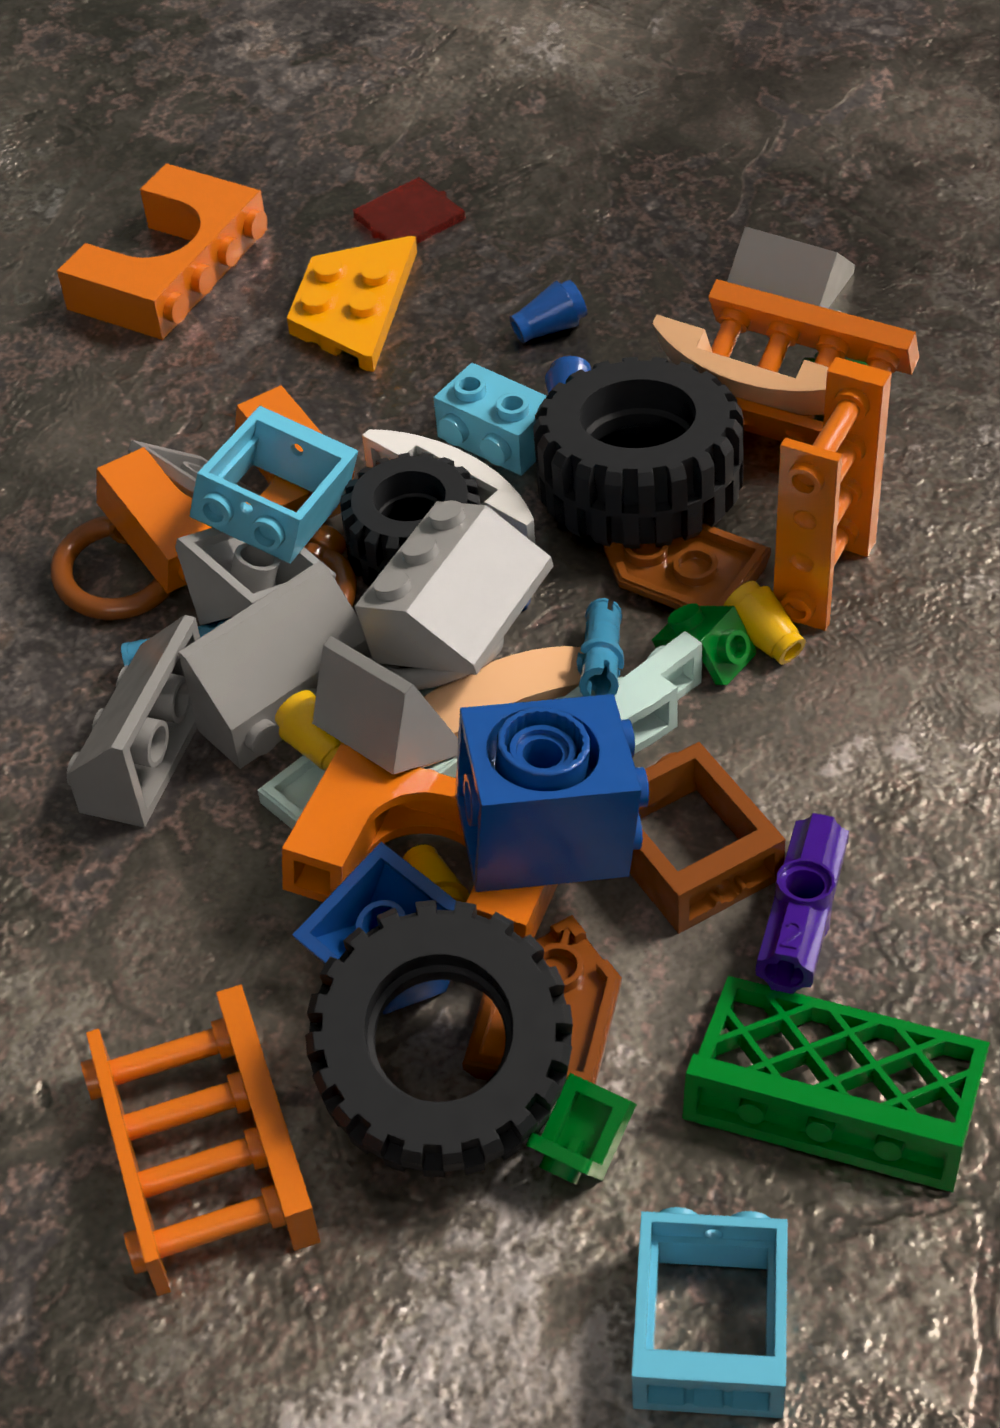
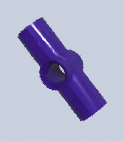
M812 813L809 818L795 822L784 865L781 866L777 873L775 898L755 969L756 976L764 979L769 984L771 990L794 994L801 988L812 987L823 940L830 929L833 900L849 839V831L842 828L836 822L835 817Z

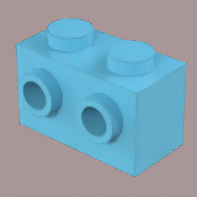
M470 363L433 397L437 435L439 438L520 476L536 462L533 425L535 423V414L540 404L546 398V395L477 364Z

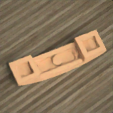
M656 314L652 323L662 350L674 364L678 365L682 361L694 365L699 373L705 371L711 373L718 378L722 385L725 384L735 397L798 415H824L826 377L829 367L804 360L796 378L715 354L712 352L705 329Z
M547 647L497 659L481 668L477 675L470 674L459 680L441 685L423 697L458 738L460 708L552 700L565 696L579 686L581 677L576 663L581 647ZM438 762L431 763V764H428V765H424V766H421L420 768H425V767H428V766H430V765L436 764V763H438Z

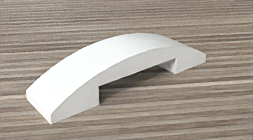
M369 429L362 435L367 467L376 466V461L387 457L390 460L398 458V454L410 453V456H420L421 453L433 454L434 459L446 457L454 461L455 467L463 466L470 472V479H474L477 483L480 505H487L535 543L534 518L528 506L514 487L487 464L453 446L419 435Z

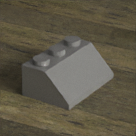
M454 500L437 501L354 606L373 661L380 664L477 675L553 568V562L550 555L487 505L464 504Z
M320 560L178 652L198 731L239 769L260 755L267 754L283 740L279 736V726L275 723V715L279 707L290 696L303 690H310L316 696L323 644L330 636L364 656L372 658L357 614L328 567Z
M184 615L142 643L129 666L126 665L121 669L116 689L105 708L99 709L92 724V732L81 751L74 753L68 764L67 783L71 786L79 813L145 828L197 730L178 653L200 638L196 617Z

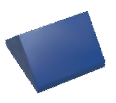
M380 842L292 935L297 942L322 963L326 964L329 957L337 959L341 957L346 951L343 940L358 927L365 933L377 927L378 921L376 916L396 908L399 917L417 912L415 902L436 900L437 910L454 911L456 900L384 843ZM432 980L414 985L396 996L382 1013L385 1015L447 991L450 980Z

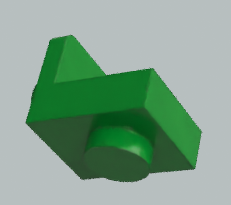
M696 603L684 605L671 613L668 617V623L652 639L655 648L662 645L666 646L684 631L702 643V660L716 685H728L756 655V648L750 640L735 606H699Z
M569 1073L560 1098H558L542 1135L539 1136L531 1133L526 1146L544 1154L539 1165L540 1168L577 1185L582 1173L603 1181L637 1104Z

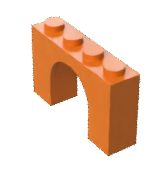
M166 163L140 188L147 225L150 229L187 239L190 242L172 253L146 258L131 257L84 243L57 270L67 310L164 340L185 319L186 315L212 290L214 285L230 268L237 264L247 250L264 235L267 230V215L264 212L261 190Z
M282 385L236 406L235 432L259 406H262L322 434ZM294 444L297 450L303 452L300 445ZM145 447L96 468V503L167 594L187 585L175 549L177 538L213 528L189 517L193 498L184 494L174 485ZM257 467L269 484L267 489L259 496L297 512L313 493ZM340 504L336 507V509L331 513V515L327 519L333 518L341 513Z
M341 744L282 847L283 890L324 902L380 842L385 844L390 840L405 835H439L452 839L466 847L455 797L456 778L420 767L391 774L348 745ZM558 884L476 892L475 886H473L466 903L476 904L477 915L487 919H491L495 912L514 921V932L520 937L524 938L530 934L535 938Z

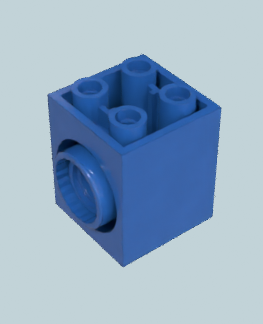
M614 694L460 708L455 797L476 892L629 877L633 850L641 849L643 834L639 807L648 805L649 784L644 767H635L634 765L635 738L633 726L630 719L621 720Z

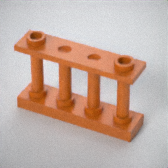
M718 279L715 280L708 296L715 320L721 325L711 347L712 352L730 358L740 333H745L748 330L768 336L769 341L758 367L778 373L788 348L796 344L816 349L819 353L814 363L830 367L835 357L842 359L847 357L866 362L868 366L892 373L899 371L912 375L919 359L916 332ZM735 397L737 404L742 409L744 431L782 442L786 437L813 445L823 429V422L815 420V415H798Z
M835 357L827 370L824 422L820 434L813 445L786 437L780 445L773 593L792 622L826 631L830 624L834 566L844 550L868 557L876 543L892 372Z
M242 984L216 992L223 1018L210 1021L212 1028L110 1060L99 1028L86 1032L92 1059L81 1062L83 1076L91 1100L103 1098L136 1227L134 1230L123 1233L127 1252L135 1275L148 1271L157 1297L171 1292L162 1258L271 1223L272 1229L286 1225L294 1251L321 1242L311 1202ZM220 1054L222 1060L232 1056L235 1057L239 1071L228 1074V1082L128 1114L124 1113L118 1085ZM236 1108L238 1114L251 1110L256 1127L243 1130L244 1138L142 1171L139 1170L132 1144L133 1140ZM252 1164L255 1171L265 1167L269 1168L273 1184L261 1188L262 1196L155 1230L147 1198Z

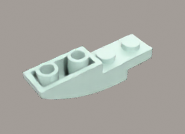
M686 631L666 646L657 647L648 656L646 661L626 676L618 677L619 687L615 699L621 720L630 719L632 723L635 753L655 743L677 727V701L702 682V643ZM578 686L567 695L556 699L583 697ZM591 690L590 696H595L594 690Z

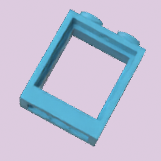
M259 406L197 473L189 517L291 564L340 504L341 496L346 495L345 487L352 480L358 450ZM294 444L300 445L303 452L297 450ZM254 465L313 493L301 508L294 512L236 484Z
M681 1207L666 1208L659 1212L641 1211L632 1363L633 1409L783 1418L786 1392L788 1219L769 1218L765 1214L754 1211L738 1212L732 1216L701 1215ZM659 1263L767 1269L765 1356L655 1349Z

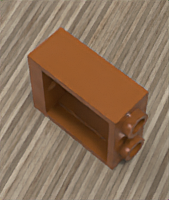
M700 742L679 752L669 753L658 760L656 764L645 769L649 784V802L647 806L639 807L640 819L697 790L738 838L737 841L677 871L642 829L641 849L633 850L630 875L678 934L776 882L777 873L781 866L784 865L786 839Z

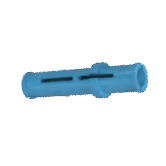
M600 598L591 602L585 613V638L576 661L578 672L581 675L579 688L583 697L590 696L591 690L595 691V696L614 694L615 696L619 687L618 677L621 671L619 669L623 670L624 654L619 646L622 611L616 602H613L611 610H609V599Z

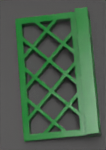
M728 976L698 1055L693 1053L686 1071L682 1119L953 1193L990 1042L799 993L789 994L771 990L770 986ZM740 1002L763 1008L769 1015V1018L744 1026L733 1012L735 1003ZM814 1021L828 1025L834 1035L809 1043L797 1026ZM781 1032L794 1050L768 1059L756 1041ZM874 1038H880L894 1042L901 1052L876 1061L863 1043ZM740 1047L753 1065L743 1067L716 1060L715 1056ZM847 1049L860 1067L835 1076L821 1058ZM946 1055L970 1061V1066L965 1071L944 1078L930 1062V1059ZM806 1064L819 1083L811 1085L784 1078L780 1074ZM913 1066L927 1085L902 1094L889 1075ZM873 1082L887 1101L879 1103L849 1095L847 1091ZM963 1091L962 1097L960 1098L957 1095V1093ZM940 1100L956 1120L954 1123L920 1114L915 1109Z

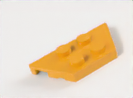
M406 236L312 256L287 316L289 334L305 342L316 343L322 350L334 356L339 355L343 350L358 358L359 368L374 372L417 254L416 237Z

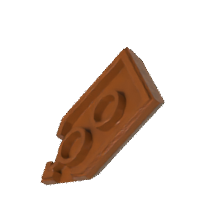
M704 523L702 524V531L698 536L686 541L682 537L673 539L671 545L656 548L655 543L640 544V549L624 548L623 544L613 542L610 547L603 545L619 587L674 609L691 603H696L699 606H723L728 597L738 587L749 581H757L765 570L771 555L770 547L716 527H710Z
M570 915L550 926V932L536 939V941L544 948L543 959L548 966H556L565 985L563 994L566 1004L571 1005L573 1021L572 1051L567 1078L569 1073H572L596 1084L622 984V977L608 959L605 960L599 955L586 938L585 930L574 916ZM483 993L462 1065L463 1070L473 1077L489 1081L502 1061L506 1045L504 1023L497 1007Z

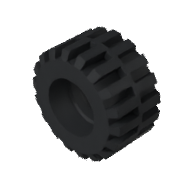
M410 453L398 454V458L390 460L385 457L377 460L376 466H366L357 472L358 479L348 482L345 487L346 495L341 496L340 502L348 560H350L355 575H362L363 583L370 587L437 501L454 500L464 504L480 505L478 486L474 479H470V472L463 466L455 467L454 461L446 457L434 459L433 454L421 453L420 456H410Z

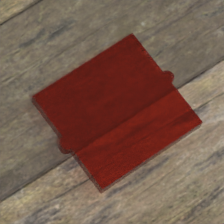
M420 177L353 210L354 218L371 231L373 238L388 241L406 236H415L416 245L466 219L465 211L449 200L445 191H437Z

